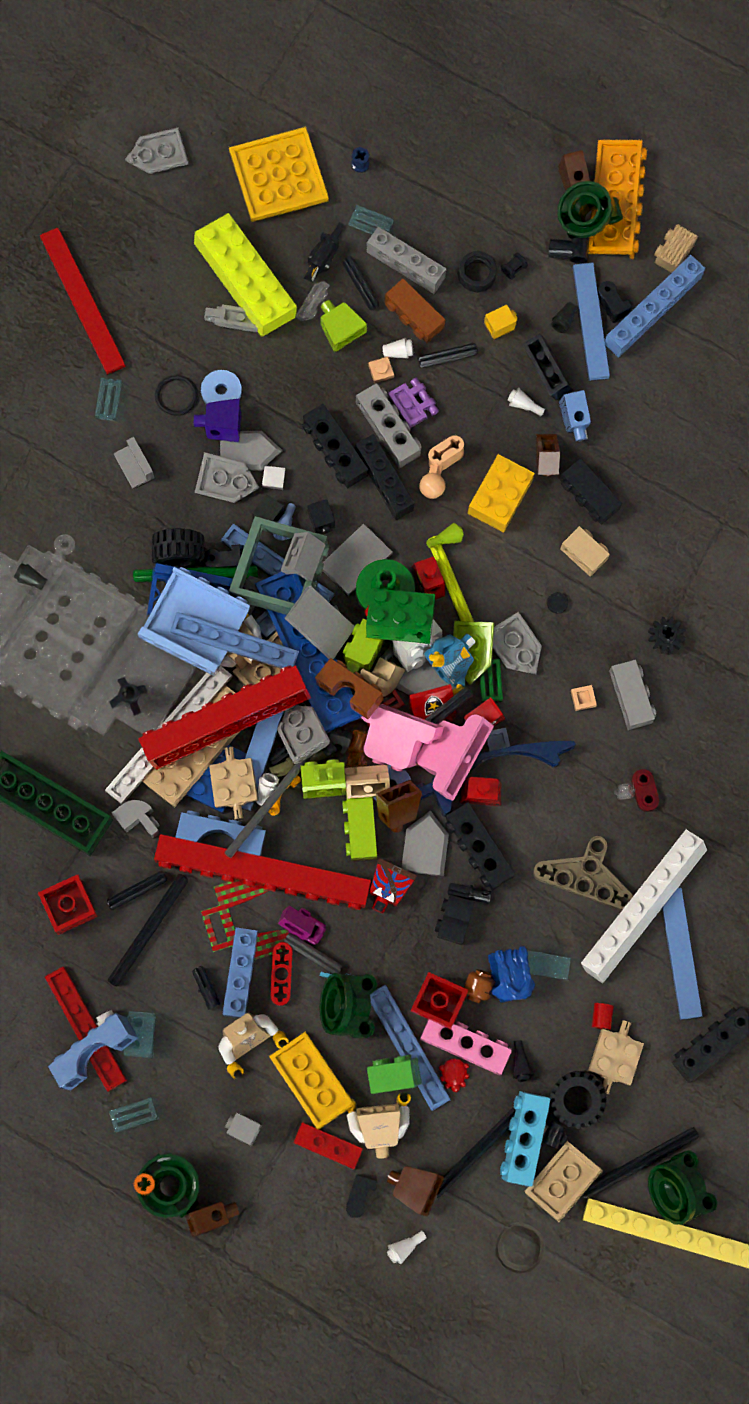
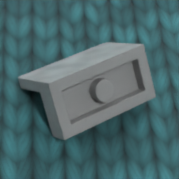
M132 437L126 440L128 446L115 452L114 456L130 486L134 489L154 479V474L135 438Z
M309 532L295 533L280 571L286 575L298 574L307 581H312L325 544Z

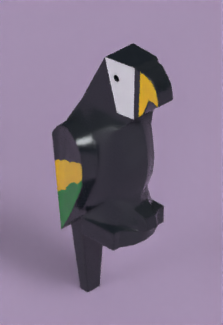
M338 223L331 235L322 232L320 242L308 256L310 267L304 279L313 283L320 273L328 271L339 247L338 237L343 227L342 223Z

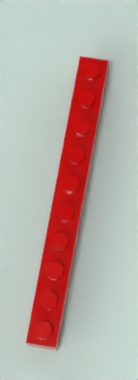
M162 834L159 836L154 857L155 862L159 863V867L171 869V866L179 867V871L190 874L193 870L201 872L200 875L207 878H213V875L222 877L221 880L234 883V880L243 881L242 885L255 887V884L262 885L264 890L276 892V889L285 891L284 894L290 896H297V893L306 895V899L318 901V898L326 899L328 904L339 906V903L348 904V908L354 910L366 907L371 880L236 851L232 858H229L224 853L227 850L226 848Z

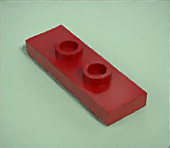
M303 1122L293 1142L352 1169H355L363 1148Z

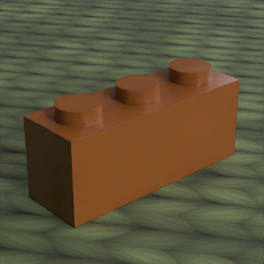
M404 279L400 280L385 294L386 307L391 312L395 311L400 316L401 322L405 326L409 325L414 330L413 332L418 339H423L428 343L445 328V319Z

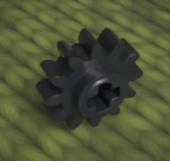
M664 616L661 618L660 623L654 621V628H650L648 631L652 634L648 641H655L653 649L660 647L661 654L666 649L672 654L674 647L680 650V643L686 640L685 637L681 636L686 630L679 629L681 621L674 624L673 617L668 622H666ZM665 632L669 633V639L665 638Z

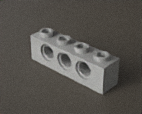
M377 227L367 242L368 254L433 294L445 279V267L380 227Z
M376 383L356 395V404L398 468H401L420 457V448L422 446L416 437L413 438L411 436V430L407 422H402L398 416L400 413L394 404L391 405L388 401L389 397L385 389H380ZM380 405L384 409L382 411H376L374 407ZM387 422H392L395 424V426L392 428H388L384 424ZM402 438L406 443L400 445L396 443V440Z

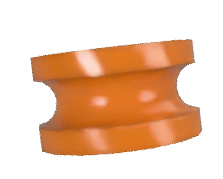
M140 1174L134 1180V1188L140 1194H149L155 1187V1181L149 1174ZM144 1177L148 1178L147 1181L150 1180L151 1186H148L146 1191H142V1187L139 1188L138 1183L142 1182Z

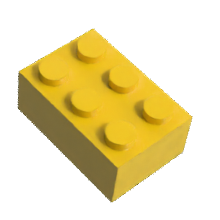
M498 454L471 501L467 514L504 533L530 487L535 473Z

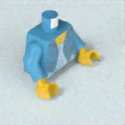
M451 634L438 638L434 641L433 647L424 653L439 677L455 687L452 690L453 696L465 687V676L474 660L468 649L475 643V640L469 634H465L460 640Z

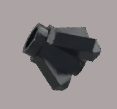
M125 677L118 679L117 681L121 688L118 695L109 701L112 709L125 705L131 708L134 716L140 714L138 701L140 696L148 692L145 685L136 686L130 684Z

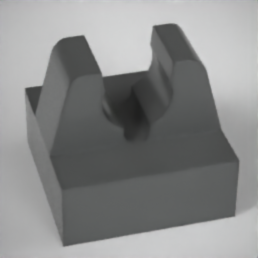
M336 728L330 732L329 739L334 746L335 744H340L342 746L341 753H345L354 733Z

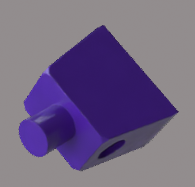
M240 398L207 403L205 415H194V427H205L206 436L209 439L240 442Z

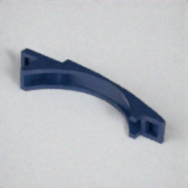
M550 741L520 744L481 753L476 758L469 772L485 761L507 755L531 757L553 768L559 765L560 759L558 756L574 749L576 744L574 741ZM433 782L427 785L424 783L416 785L422 791L420 800L433 795L443 817L450 814L452 800L445 798L433 788Z

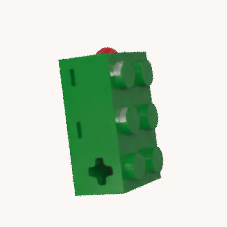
M371 588L369 605L365 610V615L367 616L366 638L430 644L435 610V594Z

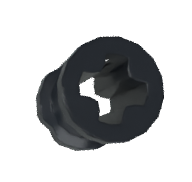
M515 253L508 263H504L501 266V269L512 280L515 274L522 268L526 269L528 264L521 254Z

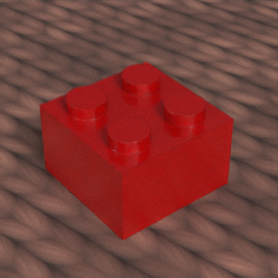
M78 874L38 892L54 931L58 935L98 917Z

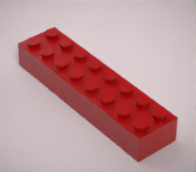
M296 665L293 667L286 666L280 670V673L274 676L267 675L261 678V682L257 684L245 685L241 688V691L235 694L228 693L222 696L221 700L216 703H206L201 707L202 709L196 712H187L182 715L181 719L175 722L174 720L165 722L160 729H151L144 732L143 736L138 738L148 762L158 770L311 699Z

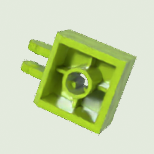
M365 619L362 620L361 624L357 623L352 632V642H347L343 650L345 665L352 673H360L362 669L370 671L385 641L384 639L366 638L367 620Z
M328 760L326 764H318V762L312 761L306 762L305 766H301L303 799L346 795L344 762Z

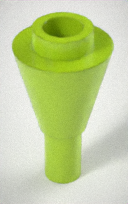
M452 523L438 534L437 537L427 540L426 543L429 548L439 544L460 543L464 533L460 526Z

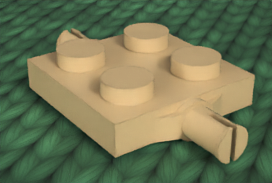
M233 747L224 748L226 761L209 765L214 803L216 808L232 807L234 819L239 820V818H244L242 806L249 802L258 801L252 758L235 759Z
M624 1020L619 1032L613 1033L601 1029L588 1071L598 1074L604 1079L602 1085L605 1087L606 1094H609L612 1082L631 1085L644 1043L635 1041L628 1036L631 1023Z

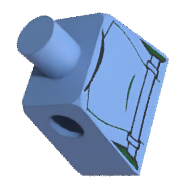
M584 390L563 395L559 401V406L566 431L574 432L576 442L588 439L585 428L591 424Z

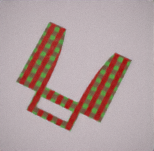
M234 880V883L226 882L214 886L219 905L201 911L213 952L231 946L233 948L235 929L228 908L266 893L267 890L263 889L264 886L255 884V887L242 885L243 881ZM217 912L220 913L228 941L217 944L209 915ZM288 930L258 933L254 960L273 955L274 946L284 942L289 934ZM282 946L276 953L285 951V947Z

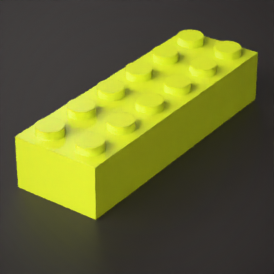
M229 213L195 232V246L239 307L245 310V314L252 324L256 325L261 337L295 318L297 306Z

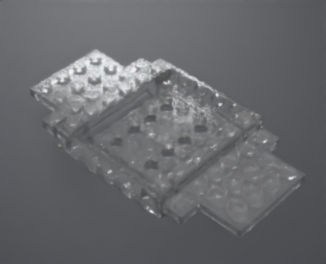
M28 545L17 562L0 552V685L4 688L10 686L15 689L13 692L23 699L27 696L32 699L31 703L40 709L43 707L49 709L50 715L59 720L61 717L69 721L67 724L77 731L79 728L85 731L89 727L105 736L115 719L141 734L151 729H159L197 668L138 637L141 627H144L150 616L147 615L148 605L144 603L142 606L136 602L137 599L128 593L124 595L118 592L119 589L111 583L106 585L100 581L101 578L92 572L88 574L82 571L83 567L75 562L70 564L58 552H54V554L50 551L42 553ZM21 563L29 564L47 579L42 590L17 582L18 580L14 578V575ZM62 596H68L71 600L70 604L66 607H62L58 603ZM55 613L59 616V621L52 625L47 622V617ZM98 617L106 619V625L102 628L94 625V621ZM39 631H45L48 634V638L44 642H38L36 634ZM88 634L95 637V642L90 646L83 643V638ZM27 649H34L36 651L34 659L28 660L24 657ZM75 652H81L84 655V659L80 663H74L72 655ZM63 670H70L72 672V678L69 681H63L60 678ZM125 677L130 684L136 686L145 685L148 691L139 698L138 705L141 713L136 716L133 715L131 708L128 706L120 705L112 709L109 703L110 700L118 695L121 687L117 680Z

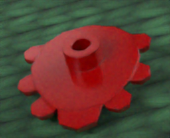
M450 1059L439 1067V1070L442 1071L440 1080L446 1082V1089L451 1087L453 1092L460 1091V1086H466L464 1080L470 1077L466 1069L469 1067L468 1063H464L460 1059Z

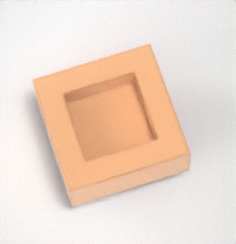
M388 357L368 362L374 384L394 378Z
M592 685L571 689L575 711L597 706Z

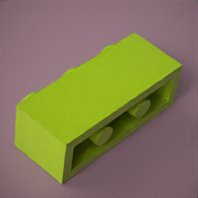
M346 794V801H342L343 814H348V822H344L345 835L349 834L350 843H346V856H351V861L376 860L377 849L373 798L347 799Z

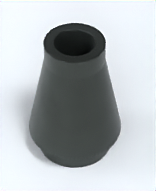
M567 302L552 318L551 325L554 330L564 333L570 329L577 310L575 304Z
M21 563L14 575V578L18 580L17 582L40 590L43 589L47 581L45 577L29 564Z

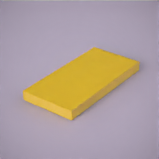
M306 1032L269 1056L318 1130L355 1105Z

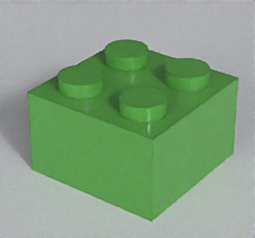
M411 1055L398 1056L394 1058L393 1062H390V1058L378 1059L377 1061H372V1066L367 1067L371 1094L414 1088L422 1084L418 1058H411Z

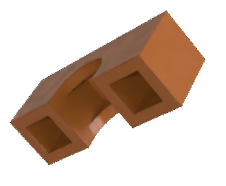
M330 658L315 677L316 684L332 696L341 688H352L355 694L349 701L351 709L366 719L371 717L383 701L382 690L373 683L370 685L365 682L361 674L358 672L352 673L340 660L334 661Z

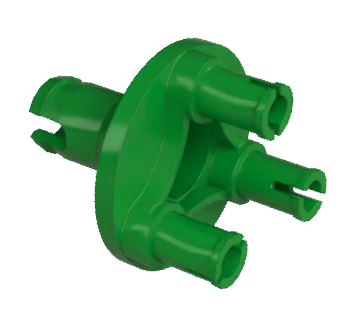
M389 559L377 560L368 564L360 572L356 582V595L359 603L366 610L370 601L371 588L415 592V583L410 571L401 563ZM384 580H388V581H389V583L387 584V587H384V586L382 585V583H383L382 581H384Z

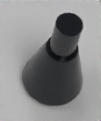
M522 1040L514 1041L516 1055L513 1078L517 1079L518 1082L530 1081V1077L534 1076V1072L526 1054H524Z

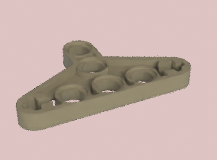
M595 836L590 839L583 857L541 861L533 869L535 879L620 911L625 907L621 906V901L615 899L614 903L610 902L614 896V891L618 892L615 897L622 898L627 896V901H630L633 897L627 888L602 864L607 850V841L601 836ZM600 841L603 844V850L601 852L593 851L591 847L592 842ZM591 860L595 862L596 870L594 872H588L585 869L586 861ZM542 866H545L546 871L549 873L553 872V868L557 869L553 881L549 880L551 876L545 874L543 877L539 876L540 872L537 871V868L541 869ZM560 873H565L569 876L567 884L562 885L558 882L557 876ZM584 880L588 882L589 890L587 892H581L578 889L579 881ZM600 888L608 889L610 893L608 899L604 900L598 896Z

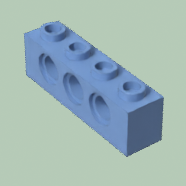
M235 929L223 1008L224 1017L239 1019L247 1012L258 938L257 930Z

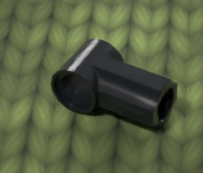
M579 237L572 240L550 239L548 257L570 259L571 262L576 264L586 263L588 261L589 240Z

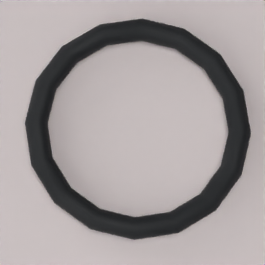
M180 375L169 376L158 384L155 391V400L158 407L165 413L182 415L194 407L197 400V390L188 378ZM182 380L190 385L193 391V399L187 408L181 411H171L162 405L159 399V392L168 381Z

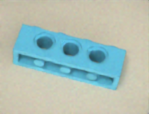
M519 1091V1096L515 1097V1116L511 1118L509 1130L511 1131L510 1140H507L505 1144L506 1159L505 1162H502L500 1168L501 1179L506 1182L533 1186L550 1098L546 1096ZM531 1110L532 1119L526 1122L524 1115L527 1111ZM523 1133H527V1141L521 1144L520 1136ZM523 1155L522 1164L516 1166V1157Z

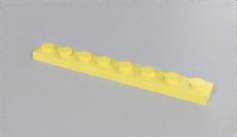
M587 1199L583 1221L749 1268L748 1244L683 1225H674L669 1221L593 1199Z

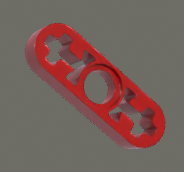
M280 942L273 948L271 1000L277 1006L286 1005L290 1000L292 948L286 942ZM282 946L285 947L286 951H289V954H286L284 957V962L289 961L288 966L285 964L275 965V961L280 962V954H276V951L280 950ZM285 968L287 970L288 976L285 980H278L276 978L275 972L277 969ZM274 983H288V987L283 986V994H287V998H283L282 1002H278V998H274V994L279 992V986L274 987Z

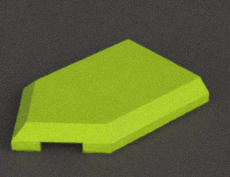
M454 621V637L460 640L465 634H469L475 640V643L468 649L474 660L465 676V680L471 685L492 665L494 623Z

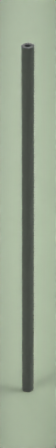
M393 642L381 658L389 661L393 656ZM376 662L375 665L371 668L370 672H372V671L374 670V668H375L377 662ZM312 756L291 768L224 852L225 855L232 858L301 771V766H305V763Z

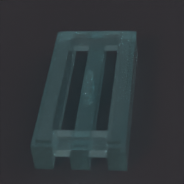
M356 205L349 225L371 234L375 232L376 228L355 221L358 219L372 226L385 229L389 233L394 219Z
M101 378L95 412L96 419L116 421L122 385L121 380L117 379V381H114L110 378L109 380ZM105 385H108L104 414H101ZM116 386L112 415H108L112 387Z
M152 1098L109 1111L115 1133L158 1119ZM146 1104L149 1105L147 1109L119 1118L115 1117V1114ZM151 1112L152 1116L118 1127L117 1123Z

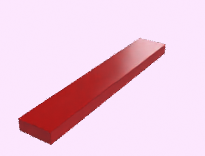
M63 966L45 976V979L80 1041L97 1025L66 968ZM108 1046L97 1049L89 1058L107 1092L127 1081Z

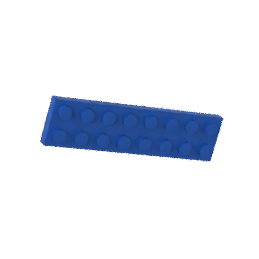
M281 572L255 583L259 594L291 603H296L303 590L297 574L286 575ZM267 610L282 645L299 651L295 665L311 696L308 702L314 708L326 733L361 718L362 715L351 709L349 701L353 694L349 687L341 688L332 696L316 684L315 677L329 659L285 619V614Z

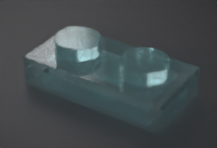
M528 951L530 974L568 980L571 958Z

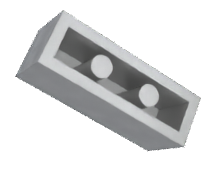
M636 660L612 666L609 673L627 729L631 730L652 724L655 720L654 717H656V710L653 704L650 705L648 699L650 692L648 686L643 683L642 677H644L641 665H637Z

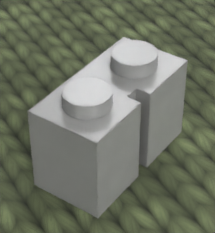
M236 1113L235 1117L231 1115L225 1126L228 1129L227 1134L250 1146L253 1145L262 1127L260 1124Z

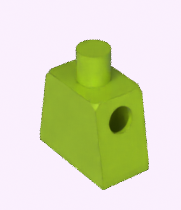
M327 300L321 305V309L325 313L321 317V326L334 352L367 332L365 321L346 303H341L335 307L331 300Z

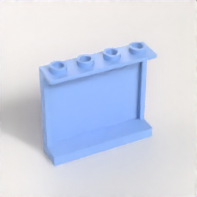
M174 567L171 577L144 627H141L138 637L215 676L228 651L170 633L176 613L180 612L239 631L250 610V605L242 597L237 596L234 598L228 595L229 592L218 586L215 588L209 585L210 582L202 577L197 579L191 576V572L182 567L177 569Z

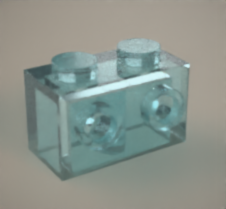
M128 1011V1016L125 1017L128 1019L138 1039L122 1050V1052H124L126 1057L152 1059L156 1014Z

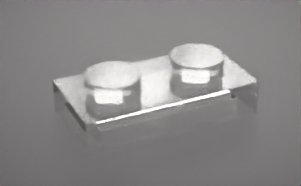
M321 281L314 284L296 315L300 321L312 319L318 311L317 306L328 294L326 291L330 285L326 282Z

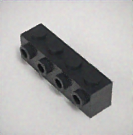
M735 1007L731 1008L724 1014L726 1019L721 1023L718 1020L707 1028L709 1032L706 1035L702 1036L699 1034L690 1041L692 1043L690 1048L686 1050L683 1047L674 1054L676 1059L672 1061V1064L687 1083L695 1080L749 1036V1015L743 1007L737 1010Z

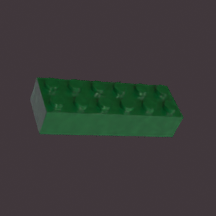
M1 750L0 803L88 856H91L113 822L112 817Z

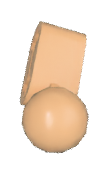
M451 436L429 451V473L423 476L419 483L420 491L425 497L436 499L443 494L445 481L441 477V472L460 460L464 455V442L459 436Z

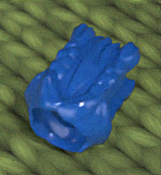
M520 946L519 950L514 949L513 951L511 948L506 951L497 950L495 953L488 955L491 974L495 981V986L491 990L492 995L496 996L501 1003L526 999L531 996L535 988V982L530 975L528 950L525 946Z

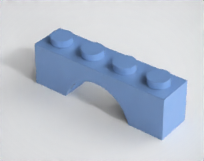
M181 812L176 838L200 843L203 838L210 834L223 833L235 840L245 826H242V823L236 820H229L228 823L220 821V817L208 815V818L200 817L198 812ZM257 825L238 850L261 856L266 837V831L262 830L263 827Z
M112 1014L105 1019L102 1025L90 1030L84 1039L72 1044L71 1049L66 1053L58 1055L48 1067L59 1087L71 1091L87 1078L89 1058L97 1049L109 1046L122 1051L137 1040L138 1037L125 1016Z

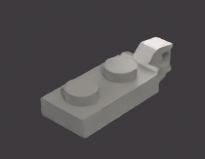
M223 304L222 306H217V309L206 307L204 320L214 322V325L258 332L256 325L250 321L245 314V310L241 307Z

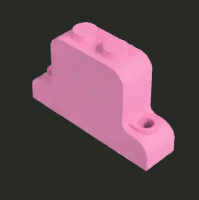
M383 704L378 706L369 719L361 717L363 721L370 723L364 745L366 756L372 758V762L384 765L386 763L391 765V769L403 772L405 768L414 767L417 764L416 759L422 744H432V741L438 740L442 736L444 726Z
M479 715L470 716L463 726H457L443 720L438 724L444 726L442 736L438 740L432 741V744L424 743L417 756V763L430 774L436 776L433 781V788L449 800L454 801L494 727L484 717Z

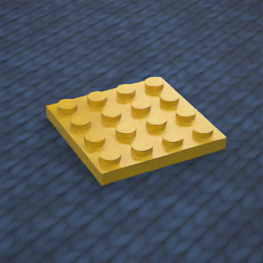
M306 127L229 147L251 222L329 201Z

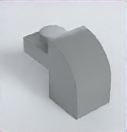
M127 801L112 812V815L126 833L138 823H141L152 838L160 834L157 829L160 826L153 816L148 818L154 812L153 809L143 801Z

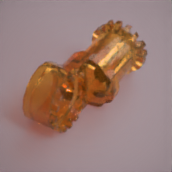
M362 730L353 731L354 737L351 746L348 747L349 756L346 761L347 764H345L346 768L355 767L357 762V767L367 766V760L364 759L366 755L364 753V745L368 735L366 731L362 733Z

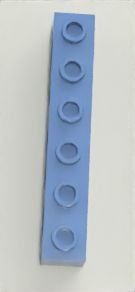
M690 255L607 334L605 346L619 358L702 278L705 267Z

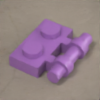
M417 378L410 381L413 388L409 389L406 383L388 393L389 399L397 407L401 417L410 428L427 419L425 410H429L432 415L439 412L435 406L436 402L433 398L429 397L425 391V385L420 383ZM419 395L423 403L419 404L414 396Z

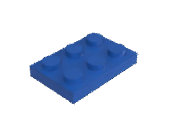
M233 747L235 759H245L246 753ZM225 750L218 755V758L211 765L226 761ZM208 767L186 796L223 814L226 807H215L210 768Z

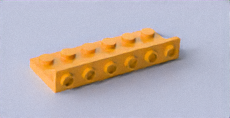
M598 140L595 182L606 188L612 197L618 198L623 219L614 224H607L601 232L589 237V254H629L630 259H634L635 252L639 251V240H636V234H640L641 227L638 215H642V203H639V199L644 194V185L641 184V178H645V166L642 165L643 160L647 158V148H643L642 140ZM592 210L591 219L596 215L597 210Z

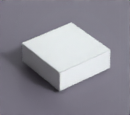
M265 466L262 488L283 490L285 468Z

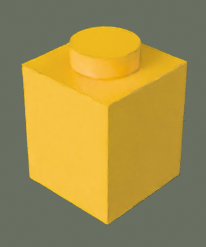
M505 305L486 314L484 324L494 340L515 329L517 316L513 310L509 309L508 305Z

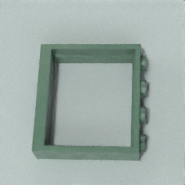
M255 516L229 589V595L234 598L237 596L242 597L248 601L247 604L287 615L295 603L243 589L262 531L293 539L295 533L309 532L325 544L312 581H305L302 593L310 585L315 590L317 589L318 582L315 581L317 575L321 576L324 567L322 560L324 556H328L330 545L327 543V536Z

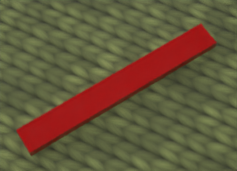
M57 227L41 234L40 238L106 374L109 375L126 367L59 228Z

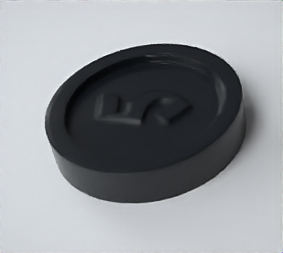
M559 592L551 594L547 600L548 609L556 614L564 612L568 606L567 597Z

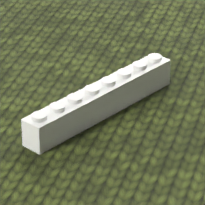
M687 829L684 831L581 962L588 974L604 983L705 854L707 849L702 839Z

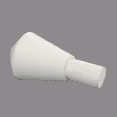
M520 388L517 391L513 389L507 399L510 401L509 406L528 411L531 410L542 416L545 410L535 404Z
M420 1231L412 1238L388 1245L389 1251H387V1254L393 1263L398 1262L402 1264L414 1250L415 1246L427 1237L423 1231Z

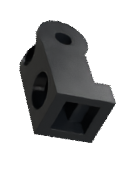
M604 281L600 284L598 299L612 323L627 316L631 312L632 305L628 300L625 302L621 300L616 292V285L611 281Z
M231 545L232 551L209 549L204 553V563L209 567L238 566L244 545Z
M356 1174L346 1204V1211L349 1216L359 1218L364 1214V1202L368 1190H375L377 1181Z

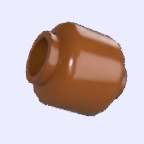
M480 969L470 972L464 988L468 989V999L476 1003H480L481 1000H488L492 994L491 990L495 986V981L492 978L493 975Z

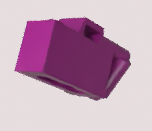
M288 906L283 910L278 922L289 933L297 935L300 939L306 940L313 945L320 942L326 931V925L312 917L311 913L304 908L298 911ZM314 926H318L314 935L310 937Z

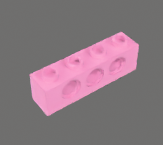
M428 1020L420 1040L495 1074H502L512 1051L508 1048L509 1044L500 1040L493 1042L488 1039L487 1034L476 1031V1033L468 1031V1026L460 1022L453 1024L450 1029L453 1033L452 1038L445 1040L441 1037L440 1032L443 1028L447 1027ZM463 1037H469L472 1040L471 1048L465 1049L461 1046L460 1042ZM483 1046H489L492 1049L491 1057L485 1058L482 1056L481 1048Z

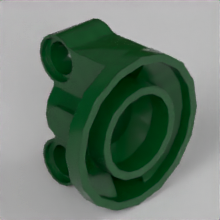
M592 181L578 182L568 188L561 196L557 207L558 220L570 239L594 236L601 232L607 224H614L623 219L618 198L612 197L606 188ZM597 210L596 215L591 220L585 222L588 212Z
M334 973L328 977L324 983L320 998V1019L326 1033L339 1036L350 1035L352 1038H369L373 1035L375 1026L369 1019L371 1011L370 994L377 988V980L373 975L355 976ZM363 980H364V982H365V988H364V989H363V987H362V981H363ZM360 1024L363 1026L362 1033L359 1030Z
M690 1150L674 1155L670 1160L656 1165L650 1170L648 1177V1190L654 1206L667 1221L674 1225H683L698 1216L714 1212L717 1208L716 1197L712 1193L706 1192L705 1181L696 1169L699 1165L696 1153Z
M157 1154L141 1168L139 1175L149 1174L155 1181V1187L149 1194L137 1192L142 1206L152 1215L162 1218L177 1216L183 1218L199 1204L196 1200L199 1192L198 1174L193 1165L185 1158L174 1154ZM167 1176H174L180 1182L179 1191L173 1196L165 1195L160 1188L161 1181ZM146 1177L143 1178L142 1182L138 1183L139 1188L142 1187V1191H146V1188L151 1186L150 1180L147 1181L148 1178Z

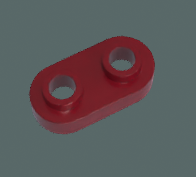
M640 769L634 773L631 780L636 802L642 811L651 812L659 804L655 781L650 771ZM641 776L646 777V783L640 781ZM645 797H650L652 803H646Z

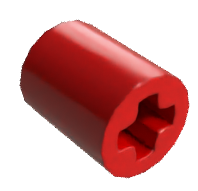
M594 1003L591 1027L611 1030L614 1006Z

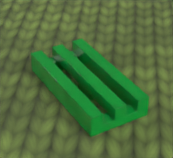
M492 659V664L496 666L498 696H494L491 665L487 669L489 696L487 697L484 673L480 675L481 703L490 697L493 701H503L500 659Z

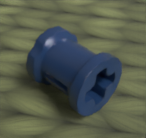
M358 147L353 150L351 166L358 173L365 172L369 168V152L367 149Z

